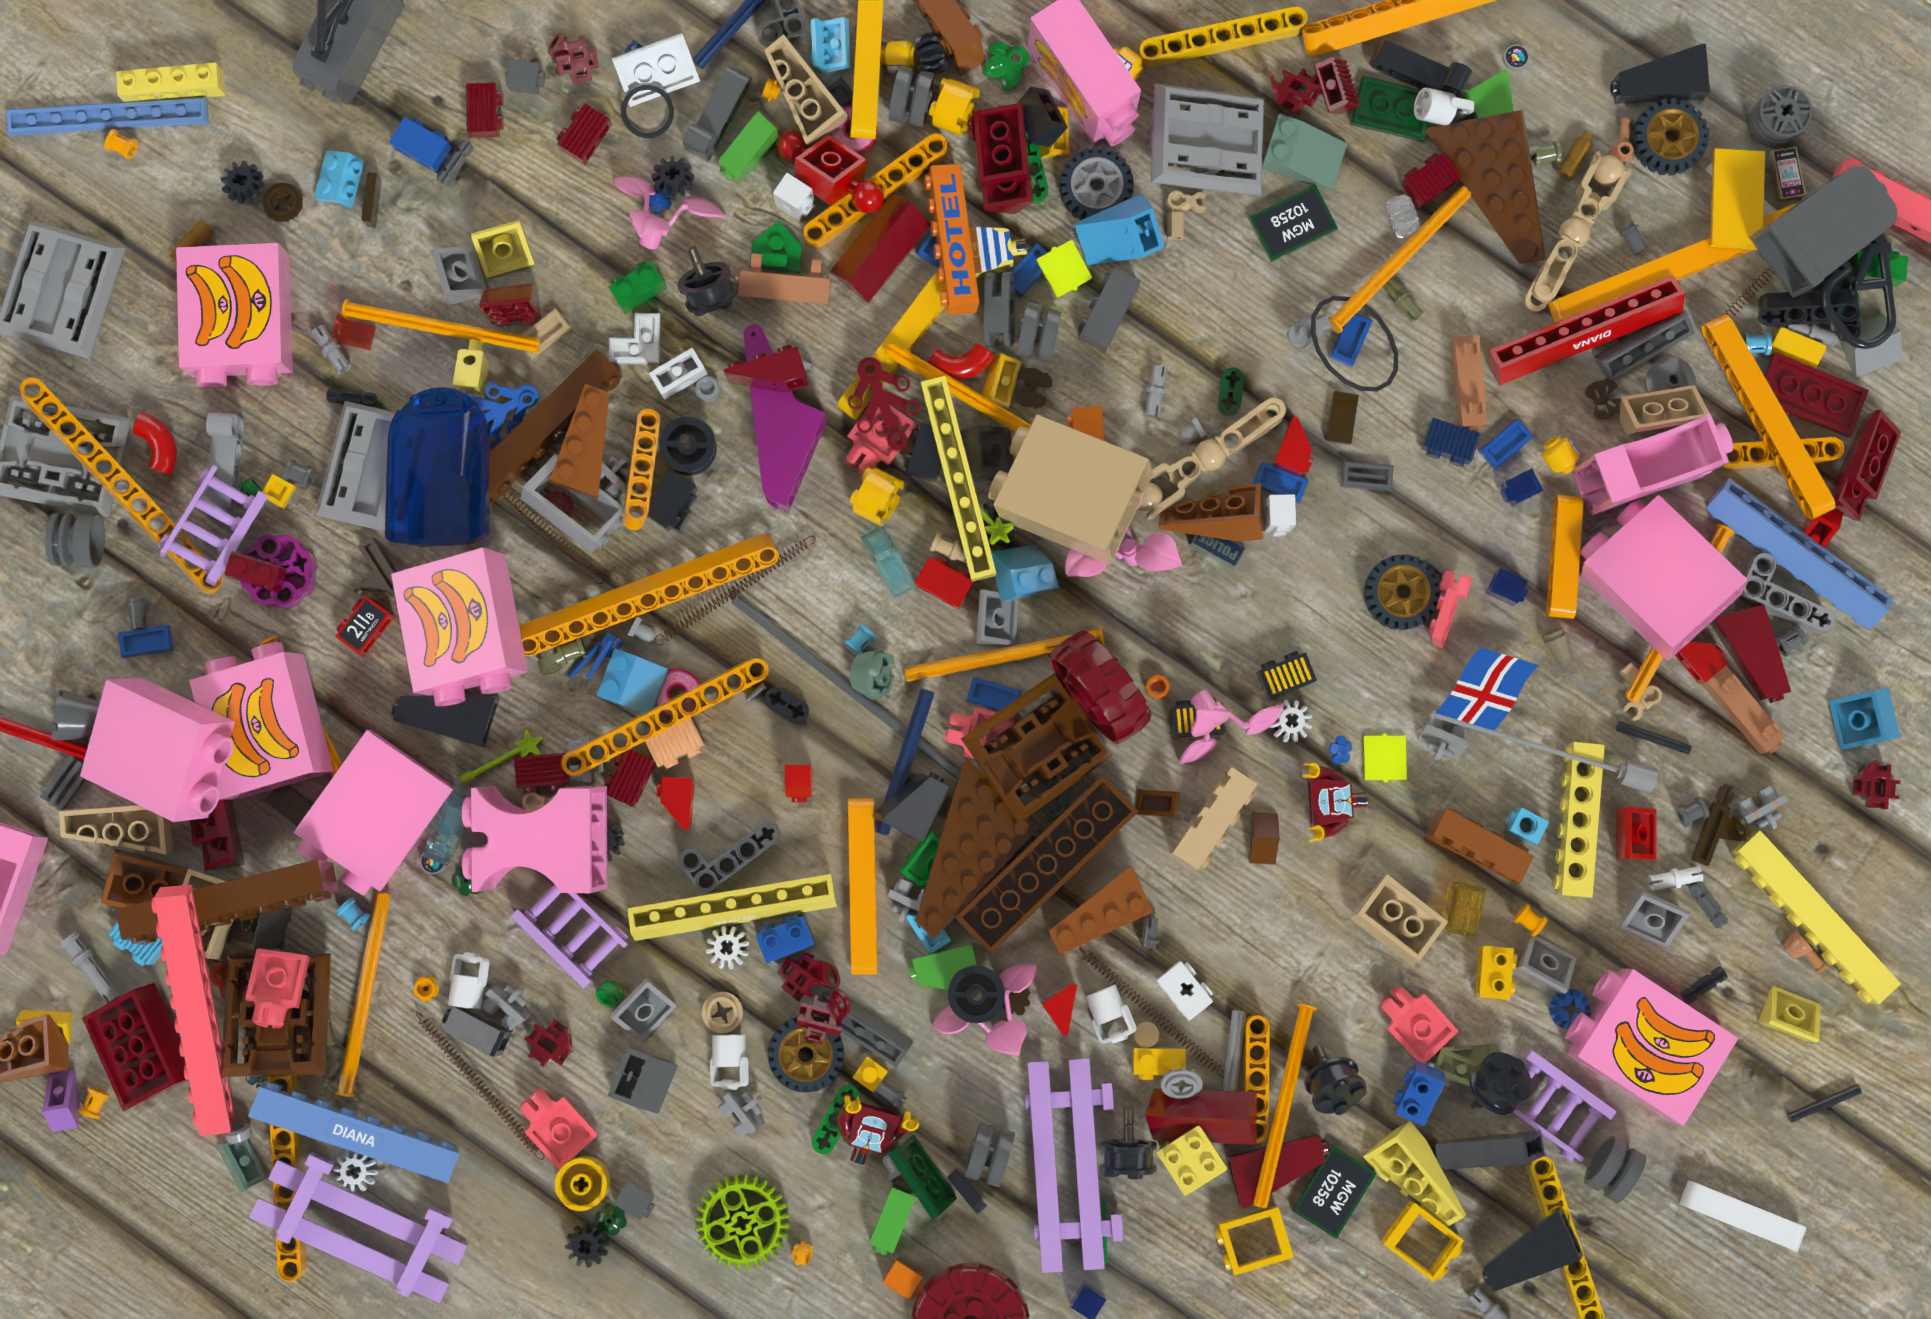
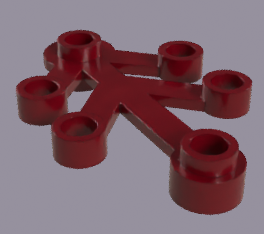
M864 358L858 364L857 373L860 381L854 394L848 398V406L852 410H859L862 407V397L869 383L873 396L863 418L857 423V429L860 433H869L872 429V421L879 407L889 432L887 444L891 450L901 451L906 447L908 439L903 431H899L889 404L903 409L908 415L913 416L919 411V403L916 400H906L883 390L879 380L894 385L899 392H906L909 389L910 380L906 376L898 377L882 370V365L876 358ZM872 365L875 371L872 374L866 373V366ZM905 380L908 385L906 388H900L898 382ZM858 398L860 405L857 407L852 406L851 400ZM914 403L917 407L916 411H908L907 405ZM863 421L868 422L870 425L869 429L862 430L860 423ZM900 436L902 443L899 445L894 444L893 437Z

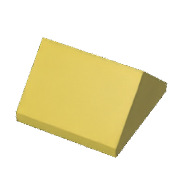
M520 220L471 234L486 278L534 265L526 232Z
M1772 986L1758 1023L1801 1040L1817 1043L1820 1039L1821 1004Z

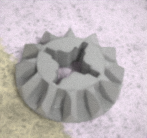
M1184 1066L1180 1070L1173 1068L1171 1072H1165L1164 1078L1161 1079L1162 1091L1169 1097L1176 1099L1195 1096L1200 1092L1203 1085L1201 1074L1196 1073L1194 1068L1186 1070ZM1180 1080H1184L1182 1085L1179 1086Z

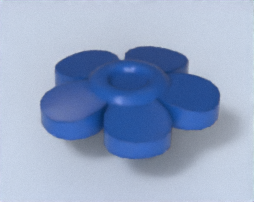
M658 190L655 195H649V207L653 214H659L661 208L664 210L671 208L672 203L668 200L670 193L663 197L661 191L659 193Z
M1337 736L1335 743L1329 745V753L1334 754L1331 761L1337 765L1341 762L1347 763L1350 760L1348 752L1352 750V743L1346 741L1344 736Z

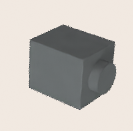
M510 59L506 78V85L509 91L539 95L540 87H544L546 78L540 64Z
M628 1181L613 1203L640 1221L643 1216L648 1218L655 1207V1204L652 1203L654 1197Z

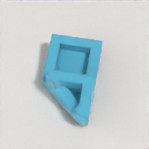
M907 914L905 916L929 954H932L951 941L944 929L935 939H932L914 922L916 915Z

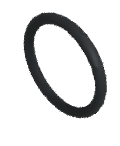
M641 85L630 90L625 96L621 106V116L623 123L631 133L642 138H654L665 133L670 127L674 117V107L670 97L664 90L653 85ZM639 91H655L667 102L669 108L668 120L656 132H640L628 121L626 115L627 103Z

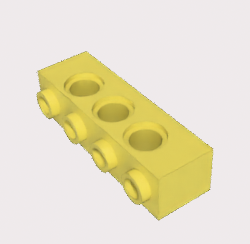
M217 63L116 71L117 94L123 102L226 96L224 71Z

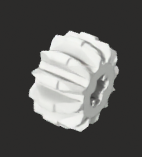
M1284 700V709L1277 722L1270 726V728L1278 727L1279 730L1274 733L1275 737L1284 733L1283 742H1287L1291 735L1292 741L1295 743L1298 742L1297 733L1302 738L1307 736V733L1302 728H1312L1311 724L1305 722V720L1311 719L1312 715H1303V712L1308 708L1306 705L1297 709L1299 705L1298 700L1293 702L1292 708L1289 701ZM1286 715L1289 718L1291 716L1296 718L1294 721L1295 728H1293V725L1288 727L1285 724L1288 721Z
M726 926L721 927L722 936L718 931L714 930L712 934L717 940L707 939L706 941L708 944L714 945V948L707 949L706 953L711 954L715 952L716 954L710 959V962L714 963L720 958L719 968L721 969L725 966L726 960L728 961L729 969L734 968L733 959L739 965H742L743 960L739 957V954L748 956L749 952L741 950V947L750 945L749 941L741 943L739 941L745 936V933L741 932L735 937L737 927L734 926L731 928L729 935ZM724 941L726 943L733 942L734 945L731 947L733 950L732 954L729 955V952L725 954L722 952L724 948L722 943Z
M346 1150L344 1152L345 1158L340 1156L336 1159L342 1166L333 1167L334 1172H340V1176H337L335 1181L343 1180L341 1188L344 1190L350 1185L351 1193L357 1192L358 1187L361 1191L367 1190L366 1183L370 1185L375 1183L374 1178L370 1175H376L379 1172L377 1169H371V1166L375 1165L377 1160L368 1161V1156L356 1152L353 1154L350 1150ZM359 1166L361 1172L353 1175L351 1169Z

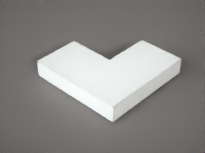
M635 313L634 338H609V361L612 364H660V313Z

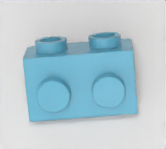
M841 17L821 21L818 18H812L809 34L812 40L810 59L813 67L824 73L851 68L849 19Z
M326 151L314 199L321 202L339 203L352 208L364 160L348 152Z

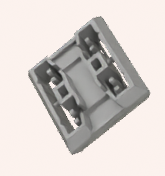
M1155 83L1151 133V183L1261 196L1265 98ZM1180 105L1188 106L1184 110H1180ZM1238 112L1247 113L1243 117L1238 118ZM1178 156H1186L1185 159L1178 161ZM1177 164V167L1183 168L1188 165L1191 166V172L1168 169V166ZM1221 170H1224V173L1227 174L1235 171L1236 175L1247 173V179L1215 176L1214 174Z
M29 220L0 307V334L90 359L126 248ZM39 245L44 247L42 255H37ZM102 253L106 256L95 289L90 284L92 278L98 277V272L95 269L96 267H101L102 261L99 260V256ZM88 262L93 264L91 270L86 269ZM20 304L25 306L22 315L17 314ZM83 310L88 312V314L86 315L78 342H75L72 339L73 336L78 338L79 331L76 330V327H81L83 323L80 319ZM72 319H73V320H74L73 327H72V329H68V328H67L68 323H69V321L72 322Z
M11 395L0 439V496L110 517L113 496L42 421L22 418L24 411H33L24 403L20 396ZM49 405L43 409V412L48 416H53L58 410L56 407ZM65 406L78 421L114 429L113 435L93 431L88 432L94 438L96 435H99L98 439L103 442L98 443L121 466L131 419ZM35 422L34 426L40 428L41 430L31 428L32 423ZM67 424L61 428V431L65 435H71L76 429L74 426ZM87 443L79 447V451L83 454H89L94 449ZM105 462L98 464L96 467L100 473H107L111 470V466ZM21 473H24L23 478H27L29 481L20 479ZM8 480L49 487L48 493L25 487L18 488L8 484ZM86 485L87 490L91 491L92 493L83 492L84 486ZM55 489L99 497V502L86 499L80 500L76 497L54 493Z
M344 401L315 515L414 539L443 424ZM357 426L361 427V436H355ZM353 430L352 437L349 434V431ZM419 431L426 433L416 474L414 475L415 467L411 464V461L416 453L415 446L419 441ZM411 439L412 448H406L407 442ZM414 481L403 522H398L396 519L400 515L399 508L403 503L404 489L410 491L411 483ZM341 487L345 488V497H339ZM337 490V494H336V498H335V495L333 494V492ZM393 499L396 500L397 504L394 510L390 509Z

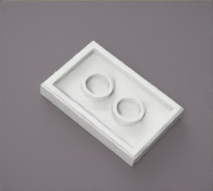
M682 33L612 58L625 95L630 90L641 85L657 86L666 93H670L700 81ZM643 90L634 94L628 103L632 107L661 95L655 91Z

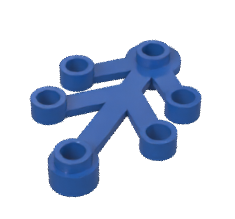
M495 381L488 382L484 387L486 395L491 399L498 398L500 395L510 398L504 402L477 397L473 393H466L462 397L465 409L474 410L481 408L487 411L467 421L459 418L451 420L447 424L449 437L454 441H462L468 436L469 431L493 420L489 432L484 436V441L487 447L495 448L501 442L499 434L507 412L516 408L512 420L506 426L510 434L513 431L511 428L518 426L523 421L527 408L537 403L539 399L537 389L530 384H521L516 388L499 385ZM491 388H497L495 392H489ZM530 395L529 398L523 399L524 396ZM470 399L474 400L471 404L466 403ZM462 430L461 433L455 434L456 431ZM490 438H496L495 441L489 442Z

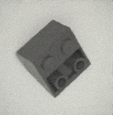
M632 1046L627 1047L608 1096L628 1105L659 1114L678 1065Z

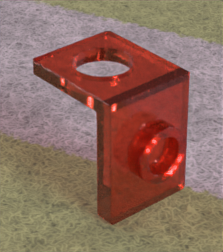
M337 313L331 338L342 345L371 350L376 326L347 320L342 314Z

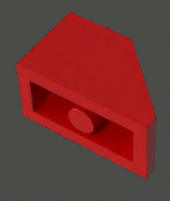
M1293 416L1290 420L1273 466L1301 476L1303 472H1309L1314 459L1310 458L1312 449L1298 417Z
M1835 508L1812 520L1807 518L1801 531L1825 547L1840 529L1843 512Z
M1689 642L1674 655L1699 685L1706 683L1729 664L1725 659L1726 654L1724 651L1710 643Z
M785 765L786 797L792 798V803H807V798H813V767L811 765Z
M662 777V782L657 783L656 796L660 798V803L684 830L691 831L695 780L690 778Z

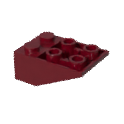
M535 283L485 289L483 291L479 307L491 324H495L497 327L509 326L510 322L513 321L532 323L535 322V318H542L538 288Z
M792 345L780 347L777 349V353L757 354L752 357L753 360L745 363L741 360L732 362L727 365L728 368L723 369L726 379L730 384L782 393L809 386L798 347L792 348Z

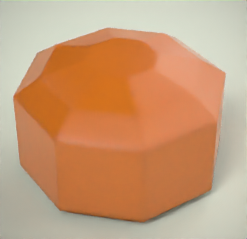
M1156 674L1147 679L1144 688L1148 697L1158 700L1167 696L1170 685L1166 677Z

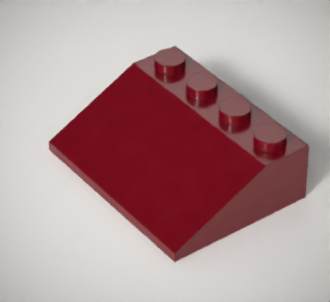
M155 982L133 989L82 1017L123 1111L188 1081L184 1076L186 1062L185 1057L180 1055V1039Z

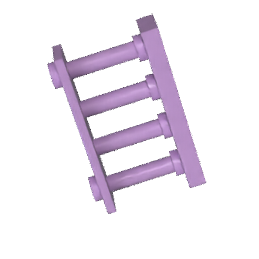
M213 465L210 471L207 469L203 471L198 480L201 486L171 535L165 534L158 547L161 548L159 556L163 558L170 550L204 569V573L208 575L205 582L215 587L226 568L230 553L232 551L236 552L268 496L260 491L256 497L245 495L215 478L218 467ZM208 485L244 505L243 508L247 511L243 518H235L203 500L201 497ZM197 507L231 527L230 530L234 531L230 540L226 538L223 540L189 521L188 518L194 508ZM182 528L218 548L217 551L221 554L217 561H209L175 542Z
M554 885L530 910L527 909L524 912L522 909H517L511 917L584 989L594 981L590 977L592 975L591 971L618 943L623 948H627L630 943L626 939L629 936L619 926L614 929L579 893H569L575 901L548 928L545 927L542 930L535 922L544 909L560 894V891ZM583 907L593 919L566 946L563 945L560 948L553 941L556 938L555 935ZM601 925L611 937L584 964H576L571 959L574 956L573 953Z
M1527 1049L1521 1058L1527 1061L1525 1065L1531 1079L1535 1073L1542 1072L1548 1077L1546 1080L1548 1083L1525 1115L1518 1109L1514 1110L1511 1114L1532 1129L1541 1130L1543 1137L1561 1149L1559 1154L1570 1162L1574 1159L1582 1162L1584 1157L1576 1152L1598 1119L1601 1120L1604 1117L1611 1120L1617 1111L1533 1050ZM1563 1087L1569 1092L1567 1095L1569 1098L1547 1130H1545L1534 1120L1554 1091ZM1583 1102L1590 1107L1588 1110L1589 1115L1569 1144L1566 1145L1556 1138L1555 1135L1576 1105H1580Z

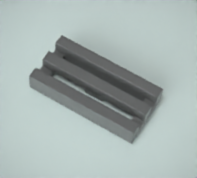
M1342 462L1341 487L1392 491L1394 465ZM1348 468L1388 471V475L1348 472ZM1348 478L1387 481V485L1347 480Z
M69 755L40 798L55 806L59 811L65 810L86 779L79 776L62 801L59 803L57 800L80 768L82 769L83 762ZM73 763H74L75 765H74V767L72 768V770L69 772V774H68L67 777L64 779V781L62 782V784L59 786V788L57 789V791H56V792L54 793V795L51 797L50 795L52 794V792L55 790V788L57 787V785L60 783V781L62 780V778L65 776V774L68 772V770L70 769V767H71V766L73 765Z

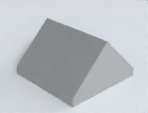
M474 246L431 249L444 296L451 305L482 296L483 291L487 288Z
M1881 314L1861 322V333L1858 339L1871 340L1880 335L1886 327L1887 317ZM1896 326L1892 335L1884 343L1871 349L1856 348L1838 338L1855 378L1902 360L1901 331Z
M980 590L977 644L1016 645L1019 599L1001 602L999 592Z
M1635 891L1622 919L1620 928L1668 948L1690 916V911L1644 891Z
M1530 935L1517 959L1515 970L1557 993L1566 994L1577 958L1538 936L1533 937Z
M646 978L610 1015V1018L642 1043L677 1005L650 978Z

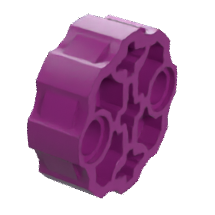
M267 534L259 537L257 542L251 547L246 548L243 555L287 569L281 590L278 593L240 581L242 587L248 591L257 603L268 608L291 609L298 606L300 601L313 593L317 585L315 580L318 569L316 558L309 552L304 543L294 537ZM275 542L276 550L271 554H267V545ZM302 558L308 561L304 564V569L298 566L302 563ZM296 574H300V575L303 576L304 578H303V580H302V579H299L297 576H294V577H291V578H289V577H290V576H293V575H296ZM290 589L291 598L283 602L281 599L283 591Z

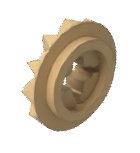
M718 992L709 996L703 1004V1021L714 1032H730L742 1020V1004L733 994ZM717 1002L723 1008H733L727 1013L728 1023L722 1017H712L719 1011Z

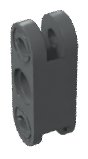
M987 272L985 275L984 340L987 347L994 346L996 336H1003L1006 347H1012L1014 344L1015 277L1013 272H1003L1001 290H998L996 272Z

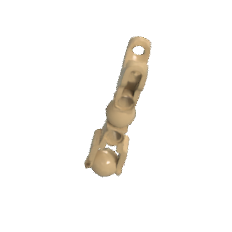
M1600 151L1593 155L1589 168L1576 188L1575 192L1578 200L1572 215L1560 225L1559 239L1555 243L1556 246L1549 253L1523 299V305L1529 312L1536 314L1542 312L1547 304L1556 296L1577 255V251L1589 241L1590 228L1594 224V219L1601 210L1609 209L1615 202L1625 181L1631 175V168L1625 169L1623 162L1617 156L1607 155L1602 157ZM1593 175L1595 181L1600 185L1606 187L1614 186L1608 197L1603 196L1600 198L1598 193H1591L1592 189L1588 184ZM1581 208L1587 209L1591 216H1585ZM1558 250L1565 251L1568 258L1561 257ZM1533 295L1537 300L1541 301V305H1533L1531 296Z
M1275 397L1266 400L1227 428L1220 438L1216 436L1214 440L1207 439L1200 442L1190 457H1185L1170 466L1162 463L1154 468L1150 481L1166 473L1170 477V483L1174 484L1178 491L1163 501L1161 488L1150 482L1143 495L1142 503L1137 510L1147 513L1146 520H1152L1160 512L1182 499L1185 494V488L1195 481L1200 473L1205 474L1206 471L1219 469L1230 454L1238 452L1277 427L1282 422L1286 413L1284 402ZM1267 411H1274L1277 416L1269 417ZM1228 435H1233L1237 438L1238 444L1234 447H1228L1224 443V438ZM1184 464H1193L1196 467V472L1191 476L1185 475L1182 471Z

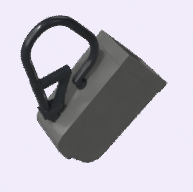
M317 0V16L293 62L292 70L300 80L299 84L307 90L313 91L315 89L322 92L321 95L332 102L338 100L346 105L351 103L397 17L400 16L405 6L402 0Z
M1854 166L1823 184L1774 221L1749 236V238L1793 298L1814 288L1826 276L1841 266V269L1834 273L1823 286L1821 292L1822 308L1847 343L1856 348L1871 349L1884 343L1892 335L1896 326V310L1888 255L1892 251L1891 243L1887 242L1882 233L1896 221L1897 207L1887 193L1886 186L1878 181L1868 168ZM1865 246L1866 248L1851 283V288L1853 291L1882 288L1887 313L1885 329L1880 335L1871 340H1861L1853 336L1832 308L1830 294L1834 285L1853 270L1848 260ZM1878 255L1881 279L1864 280L1873 256Z

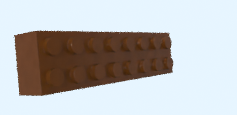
M1102 775L955 918L991 955L1139 811Z
M319 859L193 890L200 931L207 930L206 925H216V927L231 924V919H241V921L256 918V913H277L281 911V907H302L307 905V900H316V902L332 899L331 894L339 893L333 862ZM152 900L115 909L121 940L131 941V944L141 943V945L157 942L156 938H159L156 931L158 917L157 913H153Z

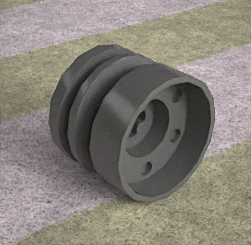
M1782 85L1771 89L1752 108L1749 114L1748 127L1751 135L1758 143L1766 147L1779 148L1788 145L1807 128L1812 119L1810 100L1802 90L1794 86Z
M53 513L48 520L45 534V551L49 564L52 566L64 565L70 567L75 561L78 567L97 568L102 561L105 548V529L101 516L80 514L76 519L71 513H66L65 515Z

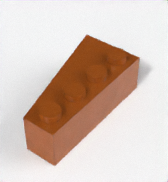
M913 0L923 18L929 17L927 22L931 31L941 36L940 40L948 58L950 59L954 56L956 70L960 76L986 62L981 43L983 34L976 24L973 26L970 23V16L964 6L961 8L956 3L958 0Z
M585 384L550 477V483L596 500L599 497L609 404L608 392Z
M1450 808L1437 811L1425 835L1426 839L1514 884H1521L1534 858L1533 855L1528 853V848L1518 843L1513 845L1505 841V836L1495 831H1492V833L1487 831L1480 823L1471 819L1467 820L1460 816V813Z
M1132 865L1048 931L1058 955L1153 913Z

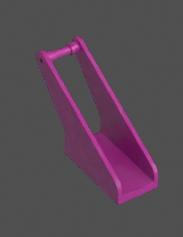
M752 324L745 328L743 335L747 362L753 360L752 357L760 353L774 354L760 326ZM750 387L762 490L767 502L772 507L789 513L827 424L825 412L797 401L792 391L782 393Z

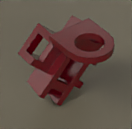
M558 33L549 44L547 53L556 60V74L564 75L570 73L573 84L592 81L590 69L599 68L595 46L587 48L583 36H579L577 41L570 42L562 33Z
M1304 68L1301 69L1298 76L1283 70L1284 78L1281 83L1276 82L1274 75L1270 76L1278 106L1280 105L1283 109L1299 115L1305 104L1312 107L1322 92L1321 87L1318 86L1317 75L1314 74L1313 77L1307 75Z
M1873 760L1853 777L1852 796L1866 797L1865 807L1888 810L1889 799H1899L1900 795H1895L1896 785L1900 784L1901 780L1890 779L1891 764L1880 766L1881 762L1879 760ZM1881 784H1883V792H1882V794H1881Z
M804 952L798 962L793 958L787 957L777 973L786 979L781 988L800 1002L804 994L809 997L813 996V993L809 990L814 983L829 989L838 988L840 985V975L836 967L823 960L817 961L813 959L815 957L813 954ZM791 964L793 967L790 970V972L787 973L786 971ZM829 970L834 975V983L829 979ZM802 975H805L801 984H799L798 982L800 978L802 977Z
M836 989L830 996L828 1003L818 1001L817 995H814L811 1005L801 1003L797 1026L806 1028L804 1040L823 1044L826 1033L838 1036L842 1032L841 1022L848 1016L851 1009L847 996L841 989ZM839 996L842 998L844 1005L841 1003ZM814 1014L824 1016V1019L815 1017ZM810 1032L819 1034L820 1037L811 1035Z
M556 1019L552 1021L547 1030L535 1023L532 1033L524 1039L534 1046L528 1057L538 1060L542 1067L550 1059L562 1066L568 1055L574 1053L571 1027H565Z

